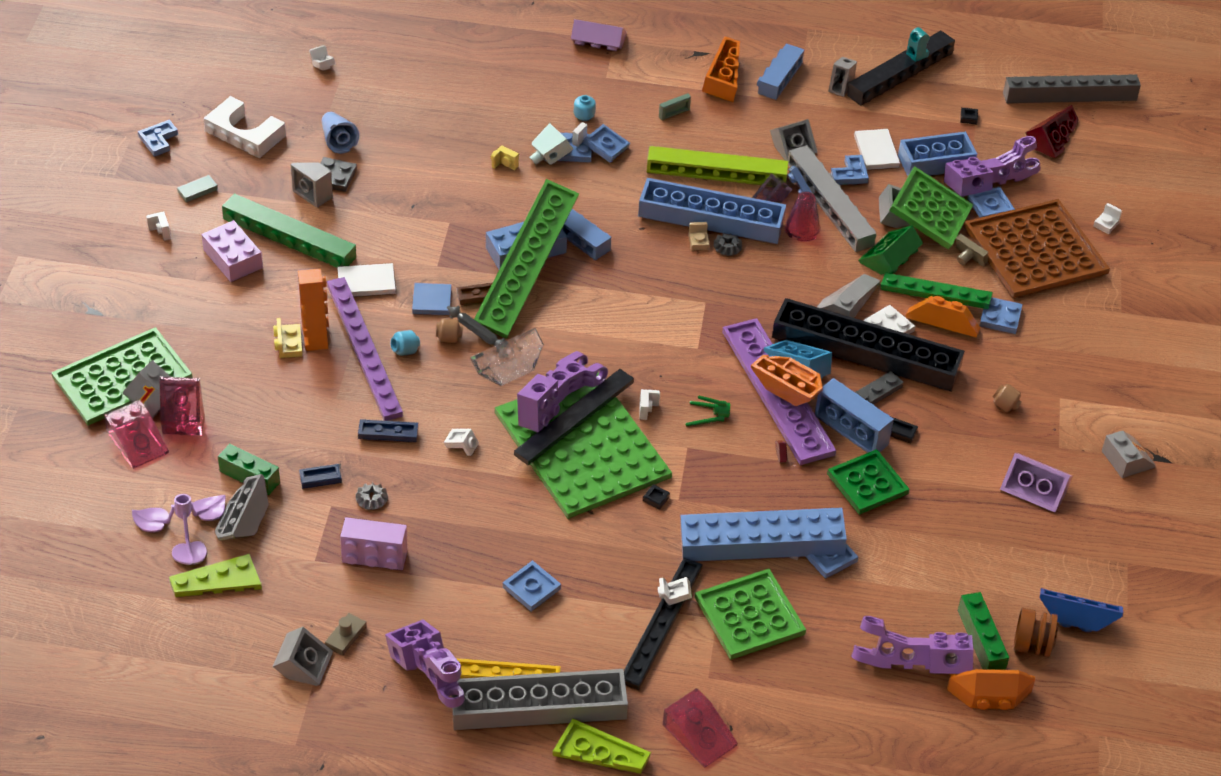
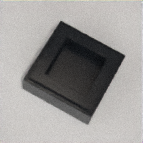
M961 107L960 123L977 125L978 109Z
M653 484L643 496V502L660 510L669 499L670 492Z

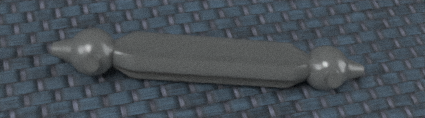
M459 305L457 307L447 306L450 314L449 318H457L462 325L485 342L494 345V351H508L504 338L498 340L496 335L468 314L461 313Z

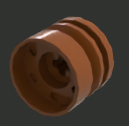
M1022 607L1016 627L1013 650L1027 653L1032 644L1035 645V655H1039L1041 647H1044L1043 656L1049 658L1056 644L1058 615L1052 614L1050 621L1046 622L1047 612H1043L1039 621L1036 620V610Z

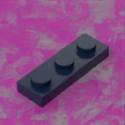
M360 419L358 439L417 442L419 423Z

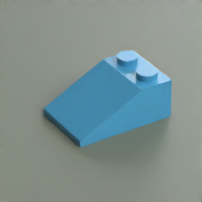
M784 340L764 347V352L770 357H790L819 373L821 379L823 376L831 374L832 352L790 340Z

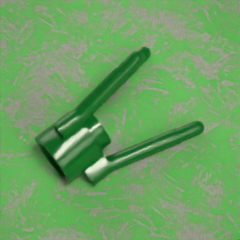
M699 395L698 399L710 403L690 401L689 403L691 405L713 408V415H717V417L692 421L685 425L694 426L716 421L724 422V418H729L730 403Z

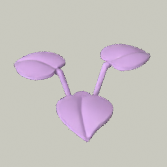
M179 494L174 498V505H171L169 514L162 508L132 510V517L135 524L141 530L158 532L163 530L164 524L170 522L175 511V514L183 519L186 544L176 545L172 549V557L178 563L195 565L205 559L207 550L200 541L190 543L187 517L192 512L193 516L199 515V518L204 521L219 519L224 513L226 498L225 495L191 502L189 495Z

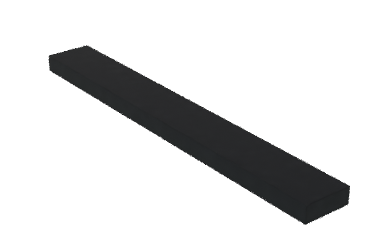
M622 369L617 370L604 382L514 450V456L525 464L530 465L632 385L634 378Z
M683 558L671 582L687 577L692 589L702 570L703 564ZM664 598L661 599L624 669L626 686L637 690L640 689L686 600L668 605Z

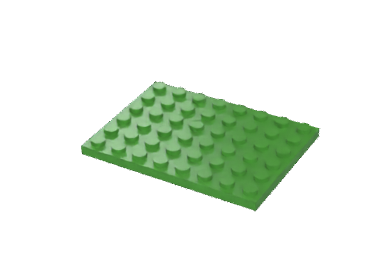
M583 386L568 394L558 404L560 406L559 413L549 423L595 387ZM617 397L530 464L567 519L672 478V472ZM517 399L495 407L496 416L518 447L537 433L536 431L518 426Z

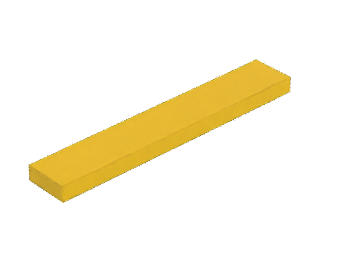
M456 658L461 665L462 673L460 679L560 673L561 666Z

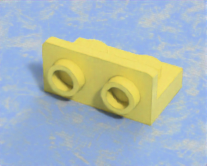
M277 318V325L273 326L274 337H278V339H274L275 351L279 350L280 358L302 356L300 324L281 325V318Z

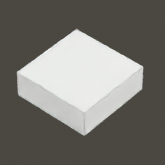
M583 122L573 131L572 143L576 147L587 137V124Z

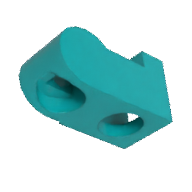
M916 27L910 33L906 54L915 62L929 56V51L926 47L930 36L920 27Z

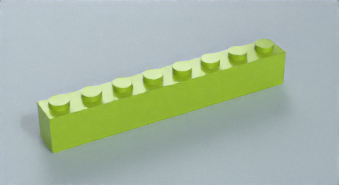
M656 146L649 147L647 173L786 187L788 161Z

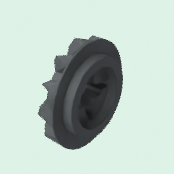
M723 233L722 236L717 235V238L714 240V248L722 255H736L742 250V240L738 239V235L732 236L731 233L729 235Z

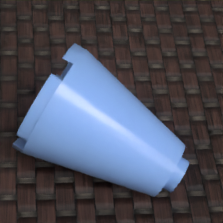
M327 112L323 115L322 126L326 145L334 153L342 154L349 152L350 148L358 144L360 137L355 124L335 112Z

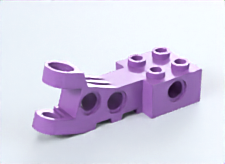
M1032 136L1018 139L1015 141L1012 150L997 158L980 161L977 157H969L965 160H954L953 162L946 163L944 182L962 197L992 190V185L995 182L1005 184L1006 180L1013 179L1016 182L1030 177L1041 169L1039 159H1025V155L1037 147L1036 139Z
M576 351L561 359L556 364L557 368L554 371L549 370L546 376L537 374L517 393L518 426L539 432L559 413L560 406L558 404L568 394L583 386H598L606 379L608 369L600 363H595L588 368L584 367L588 363V357Z
M864 616L860 628L867 633L879 636L876 648L868 649L855 645L851 655L852 658L859 662L880 668H891V664L904 665V669H912L913 665H925V669H930V673L960 674L973 670L972 635L963 632L956 633L955 635L936 632L929 634V638H911L886 630L884 620L872 616ZM886 642H890L893 644V646L891 648H885L883 647V644ZM906 648H911L913 650V653L906 654L903 652V650Z
M421 620L385 634L390 657L406 670L419 668L436 687L439 699L445 706L455 708L464 703V692L457 682L462 673L461 665L447 648L444 649L441 634L437 629L425 620ZM451 695H458L455 698H449Z

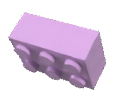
M234 220L202 234L203 250L230 282L263 268L261 251Z
M345 517L340 536L342 562L403 570L407 555L406 525Z

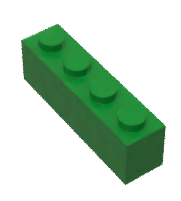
M981 592L961 595L957 611L967 634L972 635L973 648L982 669L1006 670L1009 655Z

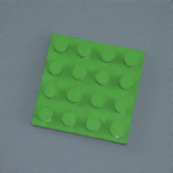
M914 166L889 211L949 250L973 204Z
M770 569L695 592L697 603L730 660L806 634V628Z

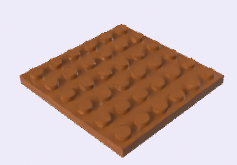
M1059 199L964 222V228L972 240L988 252V263L1013 298L1109 274V266Z

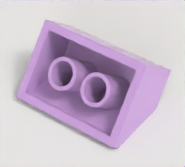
M574 19L571 40L575 41L574 44L584 46L585 43H588L594 48L605 46L607 50L617 51V49L622 48L627 32L622 27Z
M1015 453L1000 490L1056 512L1073 476Z

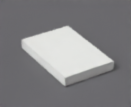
M888 129L855 131L854 137L860 155L863 156L866 170L899 167L900 162Z
M393 263L338 267V278L345 277L353 296L396 294Z

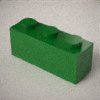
M229 443L218 455L219 471L243 483L247 477L262 474L268 496L280 484L278 466Z

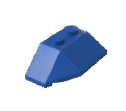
M1043 588L1040 589L1041 601L1051 615H1058L1057 622L1063 627L1075 626L1085 632L1099 631L1123 617L1122 606Z

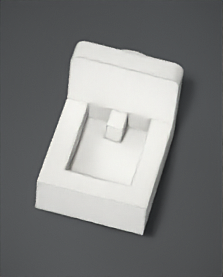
M323 45L309 50L314 67L327 70L331 68L330 66L335 65V60L328 55L326 46Z
M687 577L667 583L664 578L659 579V596L661 599L664 598L668 605L692 598L690 581Z

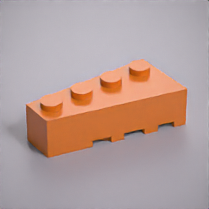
M724 36L706 74L702 92L734 102L738 86L740 41Z
M321 268L298 271L305 351L328 349L327 327H329L328 316H325V314H328V305L324 303V301L328 300L327 290H323L324 287H327L326 276H322Z

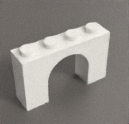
M231 96L204 117L205 131L258 158H261L286 136L285 123L272 116L255 129L240 130L233 127L245 117L244 102Z

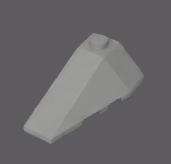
M863 274L824 298L817 307L854 318L878 287L880 280Z

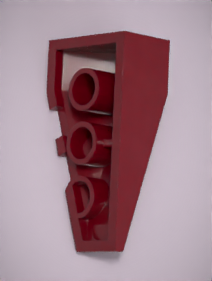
M1070 105L1035 125L1025 133L1026 136H1032L1036 139L1037 147L1035 150L1055 158L1064 152V145L1069 141V135L1074 131L1079 119L1073 106Z

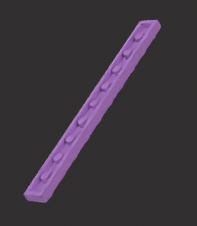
M345 277L327 281L331 297L383 420L388 421L403 417L402 409Z

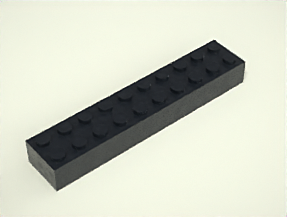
M788 298L784 299L775 318L772 338L781 341L790 340L830 351L834 357L887 373L891 371L897 376L952 392L961 369L965 352L964 350Z

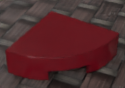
M782 440L775 441L779 462H787V443Z

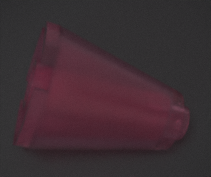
M806 191L798 195L785 223V232L789 237H796L798 241L814 240L818 233H820V221L814 194Z

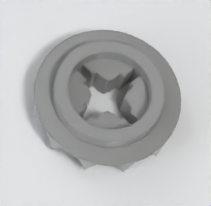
M373 482L371 485L364 484L363 487H358L356 493L358 505L369 510L382 507L388 499L386 488H382L381 484L375 485ZM371 492L374 493L372 500L369 497Z

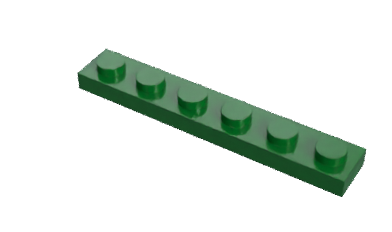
M885 273L881 282V290L922 298L940 296L950 302L958 301L966 306L988 310L993 296V292L890 273Z

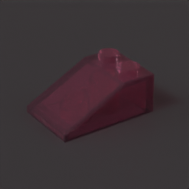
M160 377V420L162 434L202 435L205 416L200 378Z
M141 400L104 415L107 432L133 469L169 453L150 413Z
M698 688L664 709L662 725L704 768L738 745L713 704Z

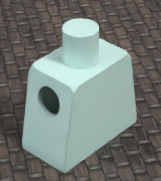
M549 123L532 141V146L536 152L529 158L535 165L543 159L551 165L570 153L573 148L568 140Z

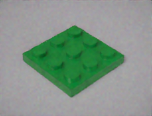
M877 449L827 470L829 478L859 515L909 494L910 489Z

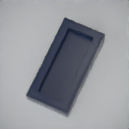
M339 464L299 469L302 489L342 483Z

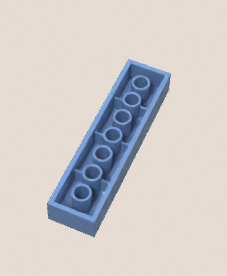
M647 178L639 200L638 217L689 226L691 222H707V230L725 234L731 233L734 236L738 235L740 237L778 244L784 223L786 204Z
M842 508L681 515L682 556L692 561L802 557L809 554H814V556H823V554L845 555L847 538Z

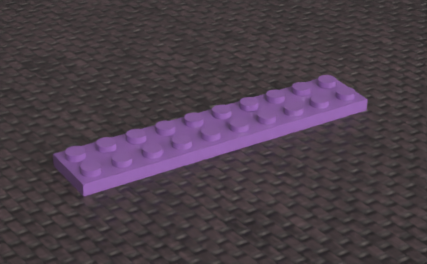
M758 319L723 327L722 333L799 465L835 456L836 449L809 404L804 403L794 406L769 392L751 369V364L762 355H767L764 352V347L772 345Z

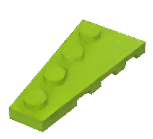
M250 554L169 577L175 597L203 595L204 592L210 591L216 594L223 593V590L232 589L238 592L244 591V588L253 587L254 590L262 589Z
M572 718L555 746L553 756L641 774L650 759L651 752Z

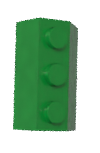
M913 225L890 231L858 261L880 275L885 273L893 274L898 271L900 265L909 260L908 257L918 252V248L923 242Z

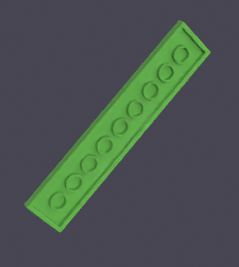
M548 179L545 180L474 320L491 332L506 339L508 338L578 199L579 193Z

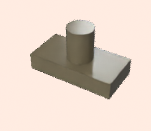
M962 234L956 237V249L962 252L957 257L960 264L965 265L970 259H973L983 267L988 263V252Z
M348 613L346 617H342L339 620V625L325 641V645L343 656L367 627L366 621Z

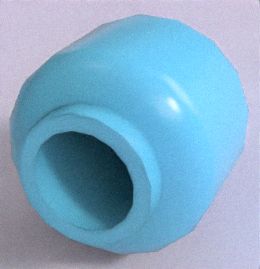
M588 95L577 97L574 101L573 110L575 117L581 121L592 119L596 113L595 100Z
M412 330L398 331L391 338V349L400 356L414 354L420 346V339Z

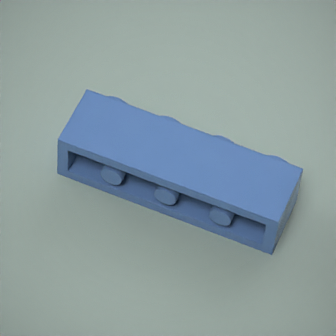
M786 43L783 49L779 50L777 57L772 59L770 67L765 69L764 75L759 77L757 81L758 94L777 100L803 63L804 49Z
M572 209L562 230L566 234L568 241L594 260H597L611 250V237L584 218L583 215Z

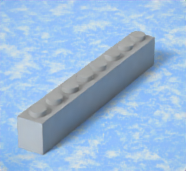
M807 145L789 150L787 160L789 167L796 166L813 193L815 201L853 250L858 252L873 247L876 238L875 229L868 224L866 218L861 215L858 208L850 201L849 196L843 192L840 185L835 182L832 175L824 168L823 163L817 159L815 153Z

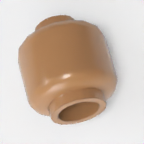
M442 318L440 322H437L435 337H438L440 342L456 343L458 337L462 338L463 326H459L457 319Z
M1009 384L1001 385L992 396L994 404L1004 412H1010L1011 409L1016 411L1022 403L1019 400L1021 393Z

